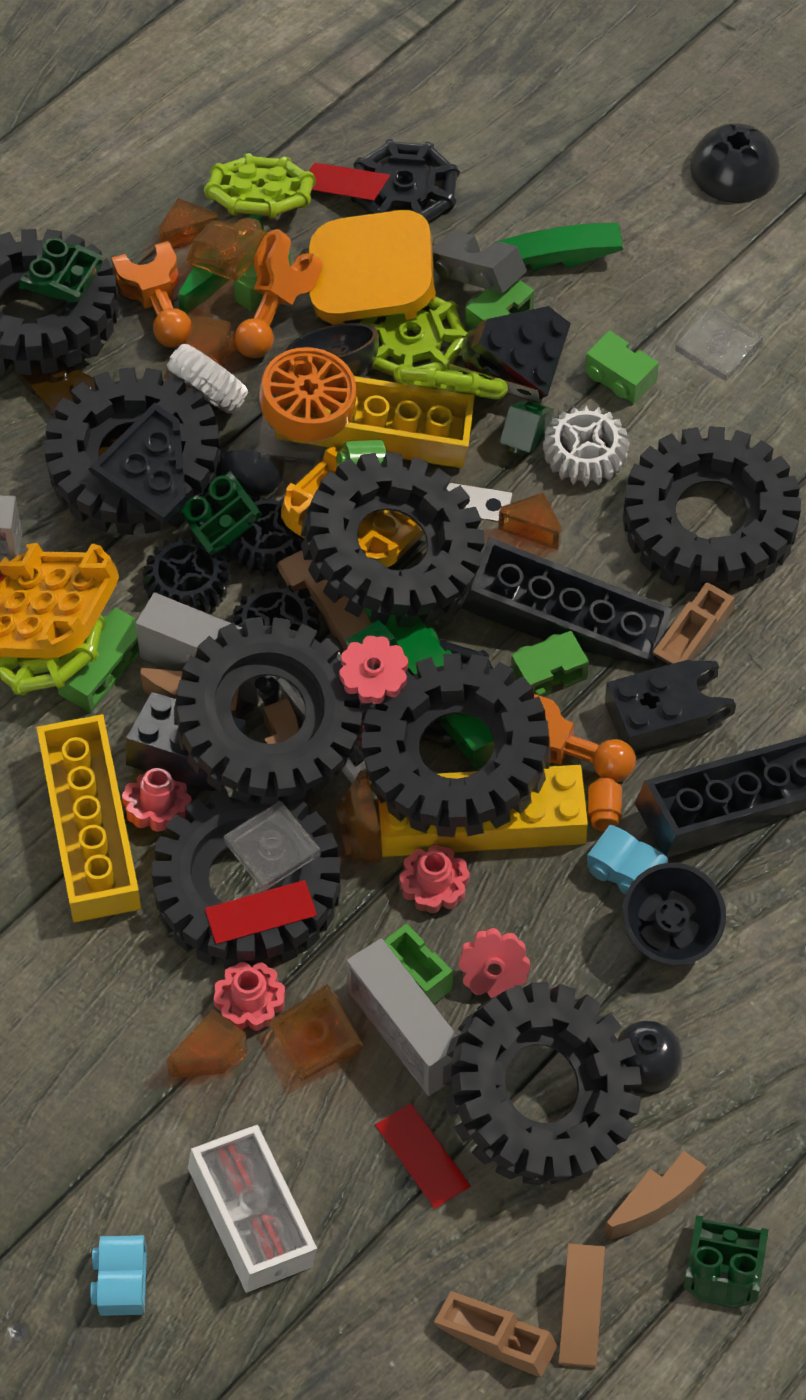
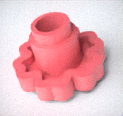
M367 636L363 640V644L358 642L350 643L347 650L341 655V665L343 667L339 671L340 681L347 693H358L359 700L363 703L380 704L385 699V695L396 697L407 683L405 672L408 669V659L404 655L403 649L397 645L390 646L386 637Z
M155 768L139 775L137 783L126 784L125 791L122 794V807L126 810V819L136 827L145 828L150 826L153 831L160 832L166 830V825L175 814L183 819L186 817L185 806L192 799L190 795L186 794L187 785L185 783L173 780L168 771Z
M432 845L427 852L422 849H416L410 856L405 858L404 871L399 876V885L405 899L415 900L416 909L437 913L442 906L447 909H453L459 902L464 900L465 886L469 884L470 873L467 869L466 861L462 858H454V851L451 848Z
M495 928L477 932L474 936V942L463 944L458 958L459 969L463 971L464 985L470 988L476 995L487 992L490 998H494L505 990L513 988L514 985L525 984L530 971V960L525 956V943L519 940L514 933H506L502 936Z
M240 962L225 970V980L216 982L214 1004L217 1009L222 1010V1020L224 1023L231 1025L236 1030H242L249 1025L252 1030L259 1031L274 1023V1013L284 1010L285 986L278 982L277 971L268 968L266 964L256 963L251 968L248 963Z

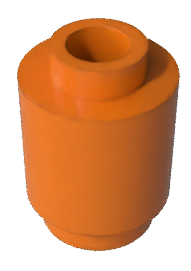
M600 778L588 787V819L591 821V826L594 829L605 831L609 825L618 827L619 821L622 819V786L613 779Z

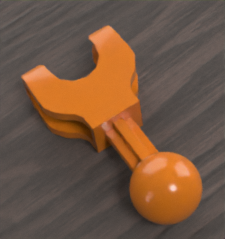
M279 229L268 232L263 237L255 253L254 267L257 273V282L254 290L262 294L263 298L254 318L243 321L237 327L234 334V343L237 350L243 356L252 359L265 356L273 346L274 334L270 324L279 304L293 305L298 295L312 290L323 267L322 260L313 253L299 255L290 266L288 253L291 240Z
M165 241L155 244L157 256L154 261L144 265L132 263L126 254L112 257L113 273L121 294L129 299L138 300L142 303L144 309L154 308L157 316L153 322V334L156 340L168 348H178L181 344L187 343L193 331L191 319L184 311L173 308L171 303L174 300L172 289L178 283L179 272L176 267L177 257L170 243Z
M539 696L545 709L546 721L548 720L551 752L550 763L562 766L566 755H570L592 763L596 773L601 778H610L615 782H621L633 773L636 766V755L628 743L619 739H611L598 745L575 737L574 723L565 720L561 716L560 710L553 700Z

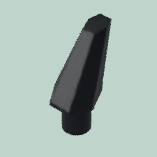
M258 677L255 680V687L259 690L258 695L264 705L268 706L278 702L280 683L273 677L267 679L265 677Z

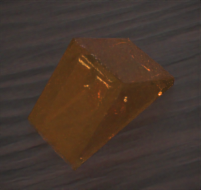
M178 198L158 228L159 242L168 241L172 249L219 237L218 215L212 210Z
M544 492L501 506L498 530L559 550L562 527Z

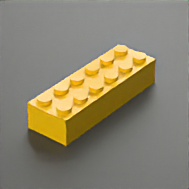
M354 376L357 388L355 409L350 421L341 432L326 440L303 442L287 438L275 431L274 439L324 447L334 446L336 449H342L345 441L382 440L386 452L402 454V459L412 460L415 457L431 464L464 468L469 446L475 395ZM292 404L286 405L281 408L287 411L292 406ZM324 407V408L326 409V411L328 412V414H333V413H334L333 411H331V410L327 409L326 407ZM298 412L294 415L300 418H305V415H301ZM315 413L310 415V418L318 419L319 416Z
M104 715L38 726L37 733L73 923L141 910L139 890Z
M581 765L552 766L549 769H544L546 780L540 792L531 791L532 803L521 814L511 809L509 811L510 822L497 829L494 828L491 821L484 822V833L467 837L465 827H456L455 838L438 836L436 826L430 825L427 833L415 830L410 827L409 817L406 816L400 822L388 812L386 801L381 804L378 800L382 857L411 855L416 849H422L427 852L432 845H439L442 848L448 847L454 852L586 844L588 822ZM478 771L441 773L437 775L446 778H463L473 775Z

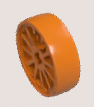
M310 347L291 349L276 356L263 373L259 392L261 411L268 424L281 435L303 442L326 440L341 432L353 415L357 397L355 378L345 362L330 352ZM272 394L281 396L274 398ZM292 404V406L287 411L281 408L286 405ZM324 407H326L327 409L333 411L334 413H333V414H328V412L326 411V409H325ZM298 412L301 415H305V418H300L294 415ZM315 413L319 416L318 419L310 418V415Z

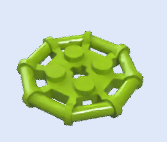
M251 153L244 154V157L237 160L213 165L210 168L211 176L209 182L204 187V194L209 200H215L227 208L228 213L237 216L240 213L265 215L269 219L277 218L278 214L295 208H306L311 203L310 193L316 184V178L312 172L304 171L293 164L289 157L283 156L280 159L252 156Z
M435 296L434 302L429 301L426 305L435 309V311L430 309L429 313L421 309L416 312L417 318L406 321L404 313L385 315L386 320L384 323L381 322L380 325L374 324L378 317L363 318L360 323L376 328L382 346L378 347L376 359L370 370L376 369L394 377V371L399 365L385 360L388 356H391L396 363L410 364L412 366L414 362L431 359L433 363L414 368H430L434 366L439 367L441 371H444V369L450 370L449 364H454L461 353L462 342L468 333L457 311L458 305L452 300L446 301ZM448 319L451 329H444L441 321ZM408 330L420 333L415 337L406 336ZM443 342L452 343L445 355H443L440 351Z
M400 364L394 371V380L401 384L470 394L489 399H500L508 391V385L503 379L494 378L489 380L472 372L464 375L463 372L444 369V371H441L439 367L434 366L430 368H414L410 364Z
M102 615L99 616L85 643L64 656L50 659L0 657V679L12 688L14 694L22 696L26 695L28 691L55 686L58 689L64 687L65 682L88 662H94L99 656L97 651L101 631L106 626L104 617ZM17 666H20L21 668L18 670L17 674L11 671ZM50 672V674L33 677L35 674Z

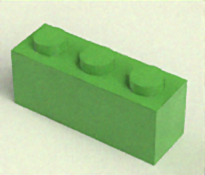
M116 607L108 616H103L106 626L101 631L97 648L99 653L97 659L94 662H88L65 682L64 687L58 689L60 696L89 713L96 708L140 655L136 630L137 619Z

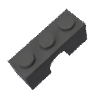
M453 230L433 248L434 269L439 276L499 293H504L527 272L517 246L495 241L487 249L481 251L475 235Z

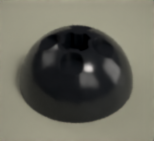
M730 123L718 126L702 137L692 154L690 170L696 185L707 195L724 202L744 203L761 198L775 186L779 177L780 165L773 143L762 131L750 125Z
M362 323L332 325L302 335L294 340L287 347L286 351L303 347L322 349L344 361L350 368L353 376L364 377L371 369L377 356L379 346L378 332L373 326Z
M663 863L648 868L632 882L623 901L622 919L630 942L643 956L659 964L681 966L702 959L715 948L724 932L726 908L718 887L705 873L695 867L682 863ZM661 922H664L667 926H670V928L664 926Z

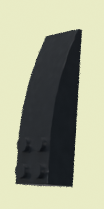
M489 537L482 551L484 555L480 567L469 586L462 609L544 640L554 634L561 635L572 631L581 649L585 652L649 665L655 664L657 657L653 655V651L664 637L672 608Z
M806 735L645 780L634 804L662 854L666 857H671L719 843L805 810Z

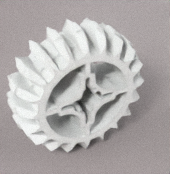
M181 344L170 356L171 359L167 363L170 373L184 379L186 386L189 388L194 386L204 396V399L226 413H234L245 401L244 398L248 394L246 386L225 368L193 346Z
M587 405L583 411H578L573 406L570 414L562 411L559 419L553 418L550 427H547L545 431V440L543 441L546 463L550 464L552 473L559 472L561 480L570 477L573 485L577 480L583 481L585 487L589 481L594 480L599 486L602 477L610 481L613 473L619 474L622 464H625L627 461V451H629L626 428H621L620 419L612 420L611 411L604 415L601 414L599 407L595 411H589ZM601 439H604L609 444L610 449L604 446L605 442ZM562 443L568 446V450L571 451L570 453L563 448Z

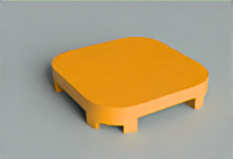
M397 210L340 218L329 221L319 227L312 235L309 244V253L315 254L323 262L317 283L309 291L316 317L332 325L345 324V321L400 313H404L406 321L417 318L416 312L424 308L429 301L434 302L436 294L433 278L432 246L434 243L428 221L421 214L414 211Z
M334 446L325 450L323 460L296 485L290 482L285 491L281 517L286 526L299 536H301L302 524L316 489L318 490L321 481L330 471L332 473L336 471V456L341 450L336 451ZM390 510L377 511L366 516L361 521L357 532L358 542L363 553L368 558L370 557L387 567L392 566L424 535L420 526L410 517Z
M38 543L26 544L28 551L17 555L11 561L7 557L2 559L0 570L6 577L0 581V657L58 658L71 653L83 644L96 624L119 579L118 569L111 557L104 552L100 545L91 544L86 553L43 552Z

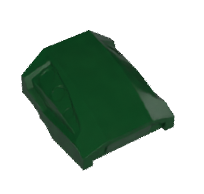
M59 238L46 239L41 253L37 254L36 259L30 263L29 271L21 277L19 288L29 289L33 292L63 299L68 302H78L96 277L105 256L79 244H67Z
M231 471L226 476L216 477L211 482L207 493L203 496L190 498L186 502L184 509L180 511L191 530L211 556L231 544L262 516L261 511Z
M696 1215L684 1288L701 1302L736 1309L757 1302L769 1229L761 1228V1230L741 1227L705 1220L703 1216Z

